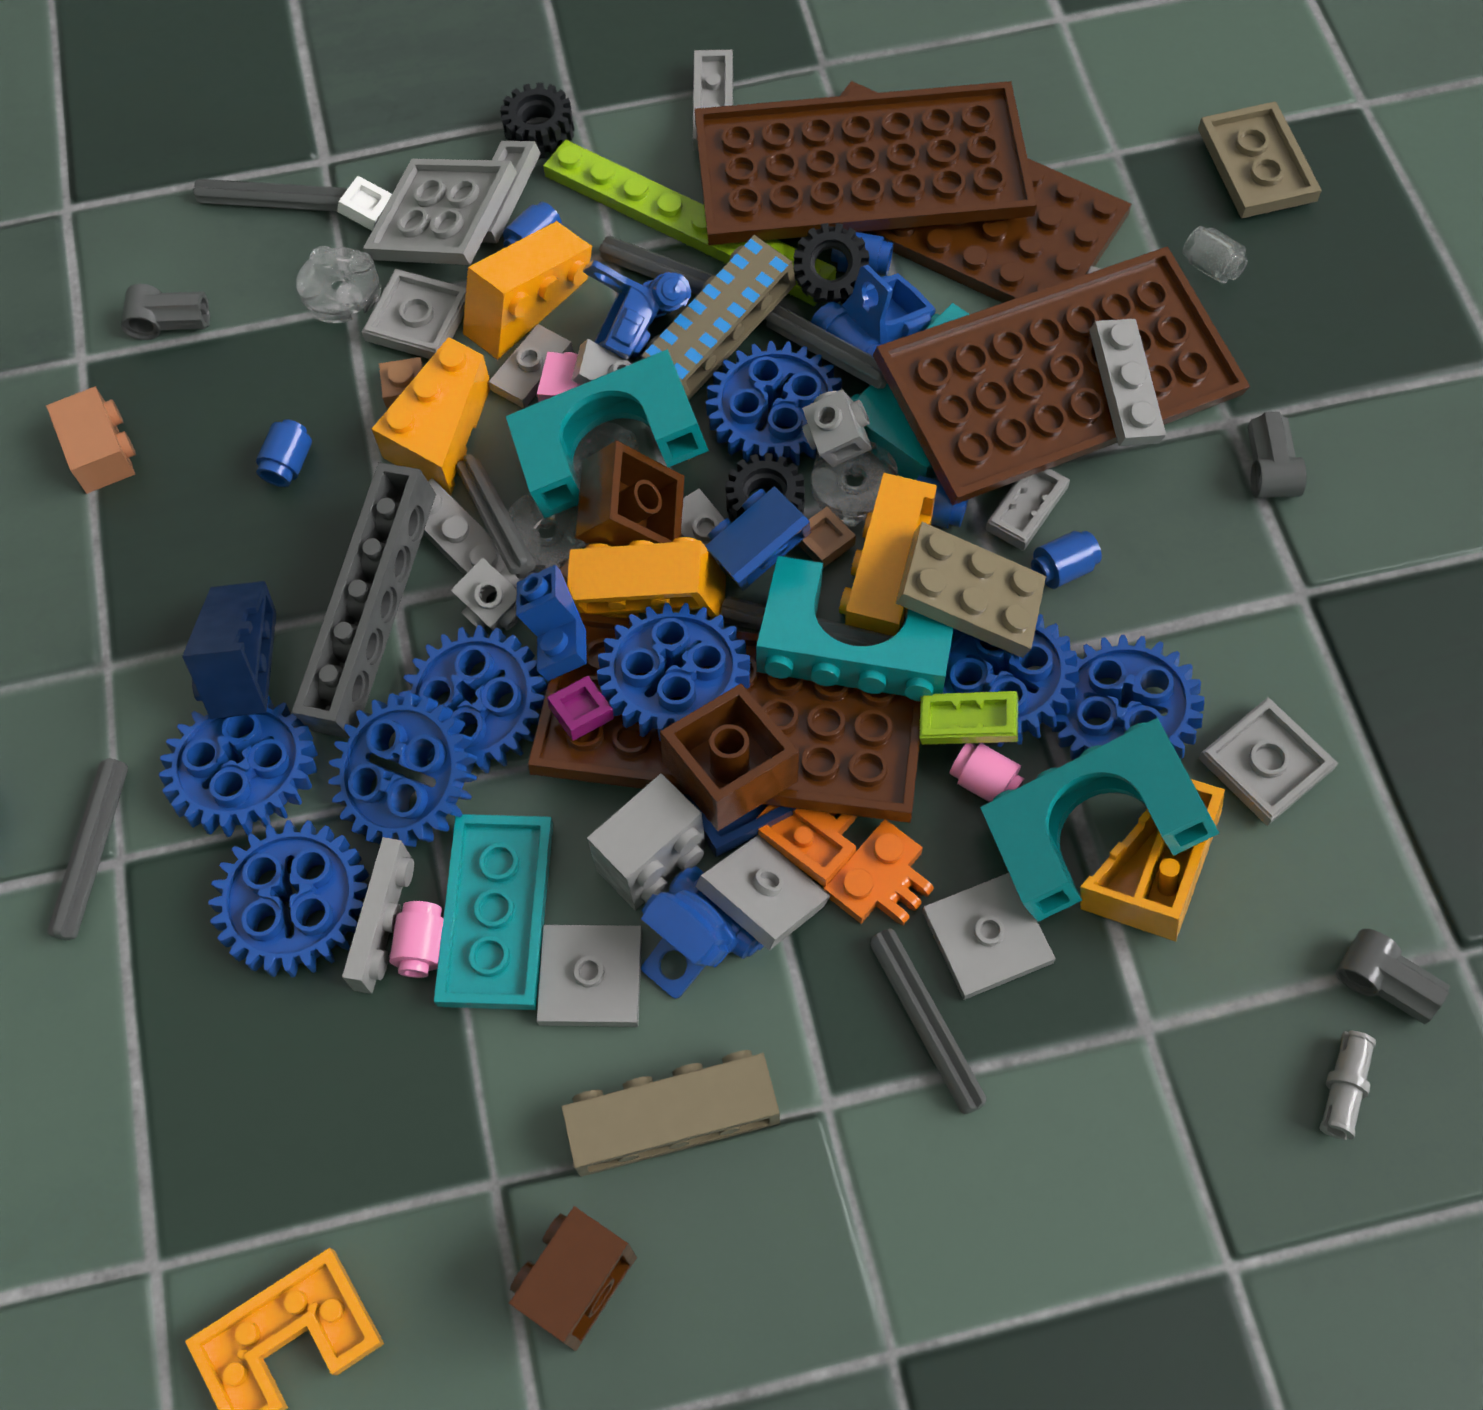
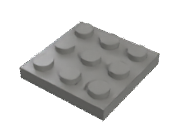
M411 159L363 247L364 252L370 260L471 265L517 174L512 162L502 160Z

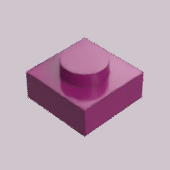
M589 676L547 697L549 709L572 741L614 719L613 708Z

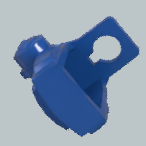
M596 260L585 265L583 269L585 274L617 292V296L594 342L625 360L638 357L647 345L650 338V333L647 329L652 324L654 318L663 316L666 313L670 314L680 307H686L691 297L692 291L689 282L682 274L667 272L658 275L654 280L639 284Z
M864 265L859 270L850 297L842 305L836 301L825 304L814 314L811 323L873 356L876 347L926 330L931 322V317L935 315V308L900 274L880 277L869 265Z
M697 866L680 872L671 882L669 892L653 894L642 909L643 916L641 919L657 932L662 939L643 963L641 970L673 998H680L704 967H717L730 952L744 959L752 956L764 947L695 887L700 876L704 873ZM675 950L686 957L687 968L684 975L680 978L670 980L662 973L661 960L666 953Z

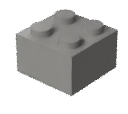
M662 773L587 837L597 872L635 911L647 902L653 894L665 892L669 886L667 882L680 870L684 871L687 868L692 869L702 859L704 855L703 850L706 848L702 813Z

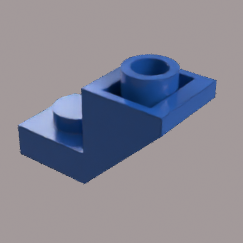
M555 564L538 573L530 574L525 579L517 582L516 616L537 636V671L547 681H550L586 665V628L561 570Z

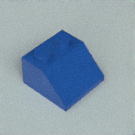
M775 486L767 493L762 488L756 491L743 503L742 507L745 512L733 522L726 518L707 535L711 541L705 547L742 591L776 563L777 556L784 557L811 533L810 521Z

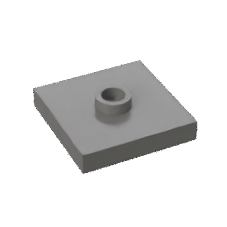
M395 268L362 330L363 338L367 342L431 359L448 337L453 338L464 317L466 288Z
M1269 697L1203 750L1198 758L1266 826H1269L1338 765L1336 760Z
M759 835L703 873L695 886L769 951L825 907L831 896Z
M1009 873L923 907L922 913L963 1000L1049 966L1056 959L1037 920L1023 905Z
M543 925L537 1009L538 1025L638 1027L642 926Z

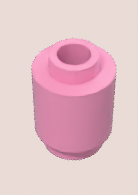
M966 743L950 770V775L958 779V785L988 802L993 801L1001 792L1021 787L1025 778L1018 775L1021 765L982 743L978 746L973 743Z
M408 901L403 904L402 912L396 915L389 962L399 967L398 973L400 975L424 978L428 976V971L438 969L444 920L441 917L442 908L439 905L424 901Z

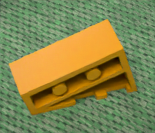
M556 221L469 266L467 271L463 334L498 360L588 280V275L583 272L585 265L590 263L592 246Z
M448 337L372 427V432L382 458L395 465L420 469L428 481L433 478L449 495H452L455 486L454 478L457 472V463L464 460V456L467 453L466 445L472 428L476 429L490 390L488 383L490 378L482 354Z
M679 537L670 543L654 544L650 541L636 540L630 542L627 546L611 547L602 543H593L587 545L585 549H570L567 586L579 613L629 619L630 614L639 618V613H646V607L648 606L655 613L663 614L664 604L669 603L673 613H679L683 604L688 603L690 614L696 615L702 607H706L707 616L712 620L720 615L721 607L725 600L726 575L701 540Z
M1191 779L1217 827L1222 812L1225 789ZM1146 809L1138 819V824L1122 842L1119 841L1110 851L1109 858L1093 876H1089L1080 886V896L1082 898L1080 909L1176 942L1213 837L1173 856L1148 809Z

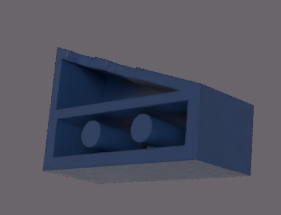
M265 581L210 587L182 655L192 677L194 697L197 701L203 702L210 719L267 713L277 612Z

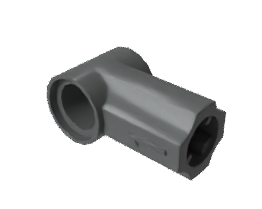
M134 284L126 290L121 328L125 334L132 338L151 340L158 337L160 330L205 329V327H209V302L204 291L162 293L159 289L147 284Z
M1264 412L1261 416L1251 419L1247 427L1253 455L1250 479L1252 494L1255 498L1301 497L1306 488V465L1302 457H1296L1289 420L1287 417H1283L1280 412Z
M1372 929L1359 930L1336 970L1337 978L1347 987L1360 994L1372 997L1380 996L1424 1025L1431 1021L1447 998L1450 985L1401 956L1402 951L1400 947L1388 936Z

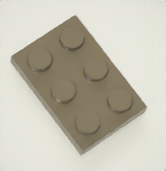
M1276 101L1201 117L1198 130L1241 218L1318 201L1322 190Z
M921 522L913 535L896 604L1023 658L1032 648L1046 576Z

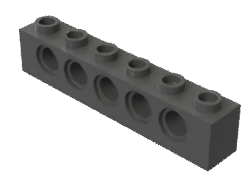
M381 462L377 464L291 712L303 724L308 725L309 729L313 732L349 739L350 736L344 729L345 724L354 727L360 725L356 712L358 710H365L436 497L435 491L420 469Z

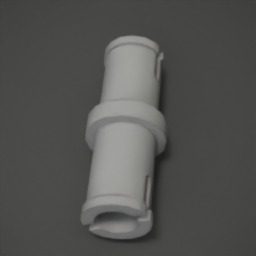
M1349 1030V1033L1344 1031L1341 1035L1342 1041L1335 1070L1329 1072L1327 1076L1326 1086L1330 1091L1323 1120L1319 1127L1323 1133L1342 1140H1347V1138L1352 1140L1355 1137V1127L1361 1101L1363 1098H1367L1371 1085L1366 1079L1373 1049L1376 1046V1040L1370 1035Z

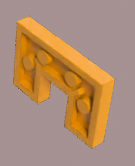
M331 1248L323 1251L185 1341L218 1410L288 1409L264 1359L308 1330L331 1374L336 1376L384 1345L335 1250Z

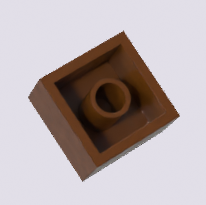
M615 440L582 461L575 538L587 544L602 543L613 547L627 546L630 542L636 540L650 541L654 544L670 543L675 538L681 537L685 476Z
M742 684L737 685L660 731L663 764L717 831L798 782L799 750Z
M573 1206L567 1217L560 1213L547 1229L542 1240L547 1247L536 1263L533 1264L528 1261L514 1278L510 1290L515 1294L508 1304L574 1351H577L637 1257L626 1241Z

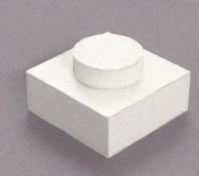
M357 176L338 201L337 212L373 230L392 194Z

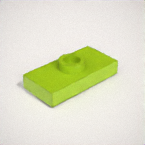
M1017 691L945 693L921 696L919 734L921 744L1018 742Z

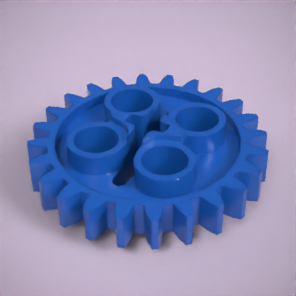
M769 341L767 351L761 352L756 344H752V355L747 356L738 350L736 351V364L724 360L723 373H713V385L707 387L708 400L706 401L707 416H709L710 430H716L718 443L728 441V453L730 455L742 449L743 459L746 463L750 460L751 455L757 454L759 461H765V453H771L775 462L782 456L785 458L790 457L795 465H800L801 453L804 452L812 459L816 457V449L813 450L810 447L802 429V426L807 424L802 408L814 403V399L825 392L840 391L842 380L841 378H833V365L822 367L821 354L808 359L806 346L802 347L797 353L791 352V342H787L781 351L776 350L773 341ZM781 427H790V429H781Z
M665 603L663 614L658 615L648 606L646 607V619L643 620L630 614V628L616 625L614 627L616 639L605 638V653L598 654V684L601 686L602 695L613 708V716L622 714L623 727L626 729L639 722L640 736L642 737L647 735L652 728L658 729L659 741H661L660 731L739 684H742L745 688L750 687V655H746L745 640H737V628L731 626L724 629L722 615H718L710 621L707 620L706 607H702L696 615L690 614L688 603L683 604L679 613H673L670 604ZM711 666L713 668L703 669L701 667ZM637 673H647L645 675H635ZM674 697H683V698H684V699H681V700H671V698H674Z
M1038 615L1032 648L1023 658L1003 649L990 651L988 649L996 646L953 628L943 694L1017 691L1018 742L1016 743L1018 745L1022 744V732L1029 731L1037 739L1040 738L1041 723L1055 728L1057 726L1055 712L1068 715V700H1073L1077 697L1076 683H1079V668L1076 667L1077 653L1070 649V638L1068 636L1059 637V628L1056 623L1044 629L1043 615ZM1032 666H1040V667H1042V668H1040V669H1038V670H1028V669H1027V668H1030V667H1032ZM968 681L977 682L973 685H962L963 683ZM1004 742L997 743L998 747H1002Z
M478 625L473 637H470L465 629L461 627L458 630L457 640L454 642L447 635L442 634V648L437 650L429 644L425 646L430 657L427 661L417 658L413 659L412 662L419 669L417 675H404L403 679L412 686V690L400 692L399 696L404 698L408 692L420 696L421 699L426 696L437 701L440 695L450 692L448 700L442 705L453 710L451 718L454 717L464 721L465 726L459 734H463L469 725L478 723L476 732L470 736L473 738V742L464 749L465 753L477 756V761L467 765L466 772L471 773L474 764L477 763L483 772L489 773L491 759L494 758L505 767L507 766L506 752L512 750L519 756L524 754L518 743L522 738L534 742L535 736L529 728L531 724L538 725L540 715L536 712V709L543 707L545 697L538 693L545 691L548 687L545 679L538 677L540 673L537 671V660H533L535 655L527 645L521 647L522 643L515 635L512 634L506 639V636L499 628H495L491 635L488 636L486 630L481 625ZM486 662L480 673L470 676L471 670L476 664ZM502 672H505L504 677H500ZM508 693L514 694L508 705L497 708L502 696ZM476 695L478 699L472 704L470 700ZM434 747L429 751L427 756V759L430 762H432L435 756Z
M1121 635L1118 646L1113 647L1105 637L1101 638V650L1095 651L1088 644L1083 645L1084 659L1082 660L1077 657L1076 667L1079 668V683H1076L1077 697L1076 699L1068 700V715L1055 712L1057 726L1055 728L1051 727L1052 732H1060L1058 734V745L1060 748L1072 745L1070 757L1071 760L1080 757L1086 749L1097 745H1104L1124 735L1133 725L1147 723L1158 717L1176 753L1182 759L1185 755V745L1183 743L1195 744L1197 734L1195 729L1202 728L1203 714L1200 712L1204 711V697L1198 695L1201 691L1200 679H1191L1193 666L1186 664L1178 667L1180 659L1178 651L1166 657L1163 656V642L1161 641L1151 650L1145 648V636H1140L1135 646L1128 645L1125 635ZM1103 678L1117 680L1116 683L1110 685L1102 684L1098 681ZM1158 687L1164 691L1159 694H1150L1145 689ZM1094 717L1106 720L1101 725H1091L1086 721Z
M407 692L404 698L393 693L389 694L387 704L374 699L372 700L373 714L362 710L356 712L360 722L358 727L345 724L344 729L350 736L348 742L335 741L334 743L343 754L342 758L329 761V764L333 767L340 768V775L328 780L329 784L341 787V791L332 798V802L347 805L339 817L342 820L354 822L351 831L366 835V841L381 844L382 838L385 837L402 840L404 846L412 848L416 847L418 838L419 840L432 842L434 841L433 828L445 832L449 830V825L445 818L448 814L457 817L463 815L456 805L458 798L463 800H471L472 798L463 789L464 782L477 780V776L466 772V766L477 761V756L464 752V749L473 742V738L459 734L465 723L454 717L451 718L453 713L451 708L441 704L438 706V701L424 696L421 699L420 696ZM395 732V742L392 745V747L389 748V739L391 735ZM434 747V759L427 765L428 753ZM375 754L381 758L399 763L403 767L430 776L436 780V784L434 787H431L423 782L407 778L399 772L370 762V755ZM377 776V787L371 793L372 781ZM416 791V804L410 810V797Z
M269 696L267 713L210 719L209 715L203 716L193 711L191 714L195 724L192 726L178 724L177 728L182 738L167 739L166 743L172 753L160 756V760L166 769L159 773V777L165 786L162 790L179 817L185 816L192 828L201 823L206 833L210 835L220 825L226 837H231L236 825H241L246 835L252 832L253 822L260 821L266 828V825H271L269 816L273 813L286 819L288 814L284 805L287 802L296 805L302 804L297 789H311L312 784L308 774L316 773L318 770L313 760L314 757L318 756V752L312 741L314 739L308 725H304L295 715L291 714L286 703L283 702L275 708ZM211 761L209 764L202 766L204 763ZM273 762H278L272 767H267L269 764ZM239 790L236 794L228 796L231 792Z
M291 820L286 821L283 833L278 834L270 824L266 825V839L262 841L250 833L248 840L251 848L245 851L234 846L232 851L238 858L236 863L221 862L219 865L228 875L227 878L214 880L211 883L222 894V896L208 901L212 909L220 913L210 920L211 924L218 931L224 930L217 937L218 940L226 948L231 947L229 953L238 962L246 958L245 964L252 971L256 972L264 963V970L271 977L276 976L281 965H283L290 977H295L299 963H304L314 973L317 966L316 958L321 955L332 964L335 962L331 949L335 945L346 950L351 948L344 936L347 932L355 933L357 927L355 916H360L363 902L359 899L365 898L368 884L362 883V881L370 875L364 865H358L362 860L361 856L355 848L348 850L350 844L343 835L334 839V833L326 825L317 833L312 822L308 820L304 823L300 832L297 831ZM294 858L291 865V873L289 874L287 872V863L289 859ZM325 865L324 871L320 876L311 880L306 879L307 873L314 866ZM276 870L275 876L271 881L258 885L260 877L265 872ZM291 884L298 892L297 894L292 895ZM289 901V907L291 911L283 902ZM319 910L325 911L321 922L311 927L305 926L306 920L312 913ZM271 915L276 916L275 922L269 929L257 932L261 920ZM291 922H293L294 936L292 938H287L290 933Z

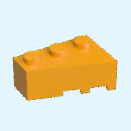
M883 472L873 513L868 512L864 524L862 538L866 539L863 550L857 549L853 559L851 575L855 576L852 588L845 587L839 606V613L846 615V625L895 636L902 629L908 608L896 604L914 532L921 522L931 525L937 485Z

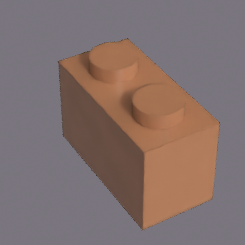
M96 386L46 405L70 471L86 494L135 475L130 461V457L136 455L134 447L126 432L119 433L117 425L123 423L120 412L112 399L105 402Z

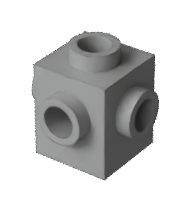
M843 389L825 392L814 399V403L802 408L807 420V424L803 425L802 429L808 444L813 450L817 449L819 455L832 467L872 449L864 426L870 424L866 410L860 400L853 401Z
M482 557L451 589L467 605L461 613L476 627L481 625L485 628L488 625L492 630L495 628L509 630L520 621L516 616L517 582L520 580L514 574L509 573L507 567H504L499 573ZM497 595L496 599L493 602L489 603L490 599L493 596Z

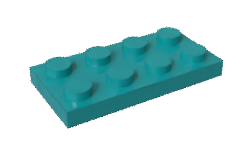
M463 814L461 817L455 816L434 1003L437 1007L536 1010L553 833L551 817Z

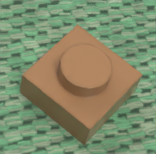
M421 357L379 363L382 397L386 407H390L424 367Z
M825 507L809 519L811 533L798 544L813 561L823 563L824 568L855 545L856 535L828 507Z

